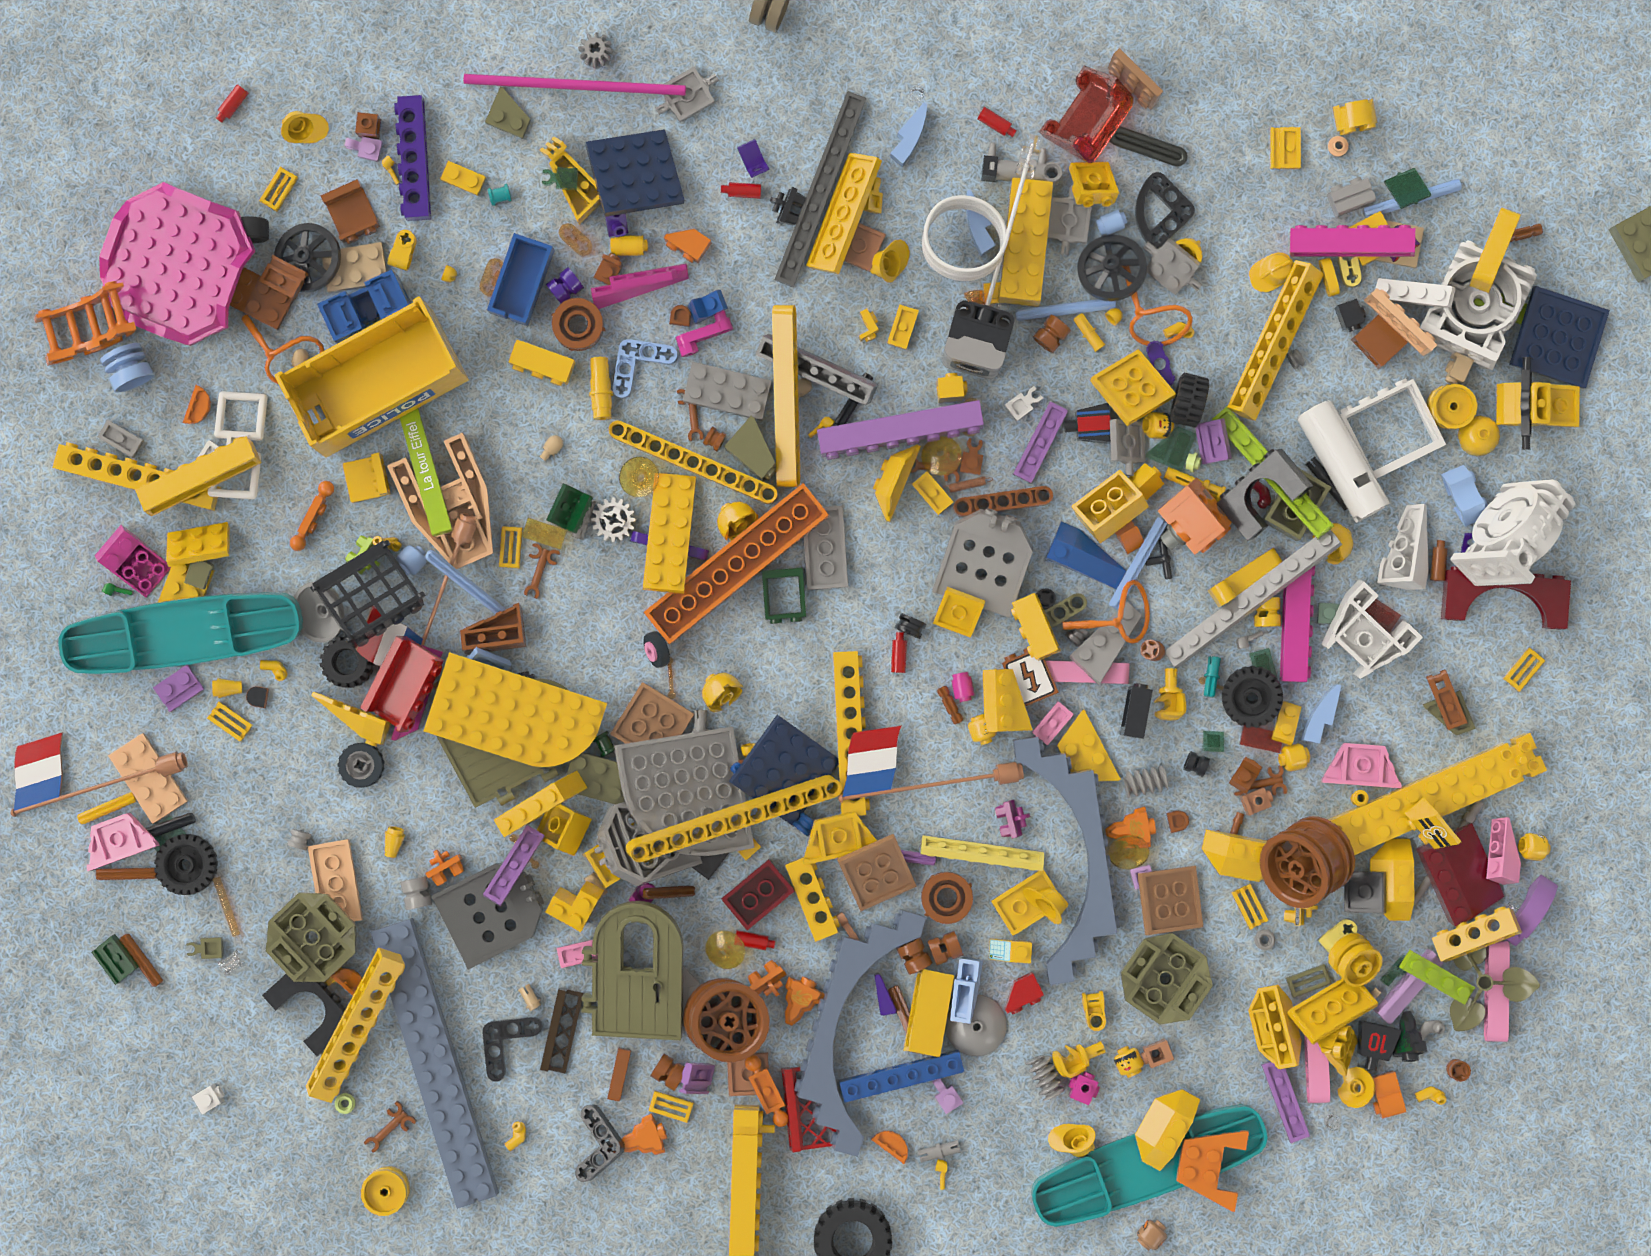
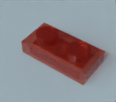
M1377 599L1365 610L1387 632H1391L1401 617L1399 613Z
M1243 725L1239 745L1280 753L1282 742L1272 740L1273 731L1254 728L1253 726L1247 728L1246 725Z

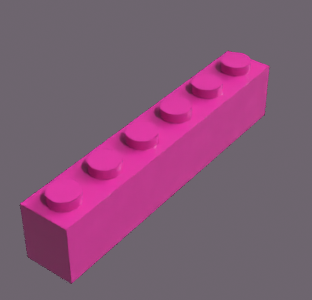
M1297 225L1295 228H1290V257H1415L1416 228H1411L1410 225H1400L1399 228H1390L1389 225H1379L1378 228H1369L1368 225H1358L1357 228H1349L1347 225H1338L1336 228H1328L1326 225H1317L1316 228Z
M1315 565L1283 589L1280 681L1307 682V678L1311 677V666H1308V658L1312 656V646H1309V637L1311 638L1313 634L1310 617H1313L1314 607L1310 605L1311 597L1314 596V585L1311 584V577L1315 575Z

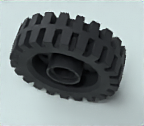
M1245 666L1239 670L1237 669L1228 677L1223 686V708L1231 720L1237 722L1240 726L1244 725L1247 728L1265 726L1274 720L1282 707L1283 690L1280 681L1271 671L1260 666ZM1254 692L1258 695V699L1250 701L1247 698V694Z
M182 834L168 839L161 845L154 860V864H156L154 870L157 873L158 881L168 891L178 895H192L204 890L214 880L218 870L217 855L213 850L214 848L207 840L193 834ZM184 859H187L190 862V868L188 870H185L182 867V862Z

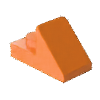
M1132 520L1115 532L1127 554L1141 547L1144 542L1137 525L1135 526Z

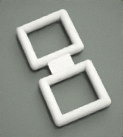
M221 391L218 395L215 437L227 439L226 445L233 443V440L238 437L245 436L250 440L261 441L264 437L267 395ZM226 400L259 402L256 432L223 430ZM261 463L252 467L249 491L217 489V485L208 489V495L210 497L256 499Z

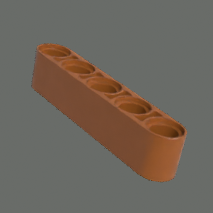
M1047 486L962 497L955 501L953 511L958 517H966L980 510L977 502L981 499L988 502L989 509L997 512L1045 506L1052 501L1053 492ZM1040 491L1048 493L1049 498L1047 501H1041L1038 498ZM1019 494H1026L1029 501L1027 504H1021L1018 501ZM1001 496L1008 499V506H999L998 498ZM958 503H966L968 511L965 513L959 512L957 510Z

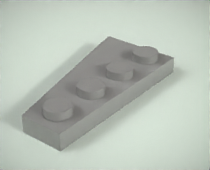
M1126 602L1121 623L1126 635L1129 637L1142 615L1130 603ZM1118 610L1107 621L1117 618ZM1114 626L1099 627L1070 655V659L1100 685L1126 641L1122 638L1118 628Z

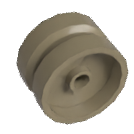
M754 0L749 15V23L759 26L765 20L766 30L776 33L784 18L790 0Z

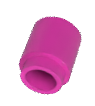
M969 673L953 674L951 682L955 699H959L960 702L972 700L971 696H974L975 692Z

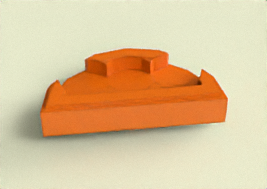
M195 385L183 420L184 424L200 423L210 412V397L205 389L198 385Z
M349 968L339 969L331 976L352 996L362 980L361 975L357 971Z
M882 1131L871 1138L873 1142L905 1164L908 1157V1147L900 1134L894 1131Z

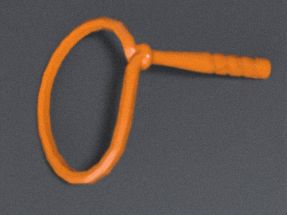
M1129 266L1123 267L1125 270L1131 273ZM1125 279L1127 287L1132 284L1127 279ZM1137 291L1131 295L1136 308V316L1130 322L1129 332L1137 342L1146 346L1150 343V341L1140 338L1134 331V324L1143 315L1170 310L1181 311L1187 315L1188 321L1184 329L1175 337L1162 341L1161 343L1164 346L1180 340L1191 328L1193 317L1191 312L1185 307L1165 305L1144 310L1140 306Z
M244 315L241 318L254 339L265 351V356L268 358L264 367L267 377L277 384L276 378L269 369L275 355L302 341L314 342L319 346L320 353L324 351V345L319 339L312 336H300L276 350L270 349L250 317Z
M1136 580L1126 583L1121 593L1117 618L1110 621L1085 620L1063 622V630L1114 626L1119 629L1122 638L1126 642L1131 644L1138 643L1147 632L1150 618L1149 603L1144 587ZM1131 585L1138 587L1145 609L1143 629L1139 636L1134 639L1126 635L1121 623L1127 593Z

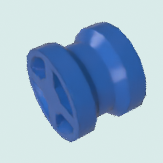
M802 811L798 821H794L792 825L808 837L814 820Z

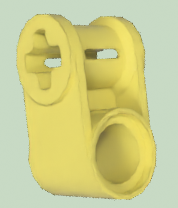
M1348 919L1341 920L1318 939L1319 943L1328 953H1330L1331 948L1339 939L1351 934L1342 932L1344 924H1351V933H1357V925L1353 921Z

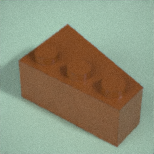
M518 602L504 611L495 613L496 615L460 630L462 651L465 655H470L476 647L488 652L527 647L523 611L520 603Z

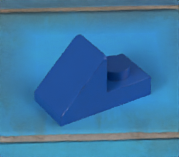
M715 290L702 298L692 299L688 305L695 324L728 309L721 290Z

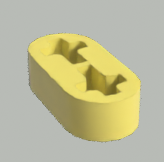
M1338 257L1343 284L1349 288L1357 286L1361 281L1358 257H1353L1350 260L1349 267L1347 261L1342 259L1343 257ZM1350 269L1352 275L1357 277V279L1354 280V283H1352L1351 280H1347L1346 278L1350 275Z

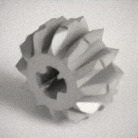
M598 32L594 33V38L587 34L588 41L581 39V43L584 46L578 47V50L582 52L579 55L580 59H586L585 64L587 66L592 62L593 68L597 67V62L604 66L603 59L610 61L611 58L607 54L613 53V49L609 48L612 45L611 41H606V35H602L599 38ZM598 47V48H599V52L595 51V52L593 53V52H592V48H595V49H596V48Z

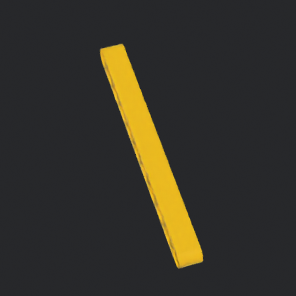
M824 775L634 838L626 844V852L635 862H644L835 798L840 795L842 785L831 775ZM833 782V787L827 790L828 785ZM814 789L813 795L808 796L809 791ZM795 795V800L789 803L790 797ZM776 801V806L770 809V805ZM757 808L756 814L751 816V811ZM738 814L737 820L731 822L732 817ZM715 821H719L718 826L716 828H712V824ZM699 827V832L692 835L693 830ZM676 834H680V838L677 841H673V837ZM661 840L660 845L653 848L654 843ZM637 847H641V851L638 854H633Z

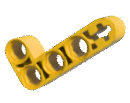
M1501 207L1472 276L1470 287L1487 293L1490 292L1521 214Z
M1273 547L1207 591L1219 608L1237 597L1283 561Z

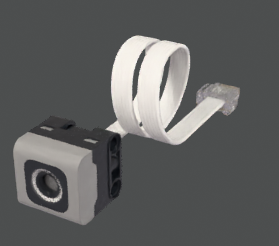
M1030 134L1027 146H1022L1015 174L1021 175V180L1007 228L1002 216L992 205L982 199L967 195L952 196L940 201L927 217L922 237V250L926 261L937 273L952 280L973 281L983 278L994 271L985 305L963 300L956 306L942 355V363L948 369L991 380L998 376L1004 362L1014 325V317L1007 311L991 307L990 302L1026 177L1033 178L1041 152V150L1037 149L1040 136ZM967 209L977 212L987 218L996 228L1000 239V251L992 261L977 268L951 266L939 259L930 247L928 231L931 224L940 214L949 210Z

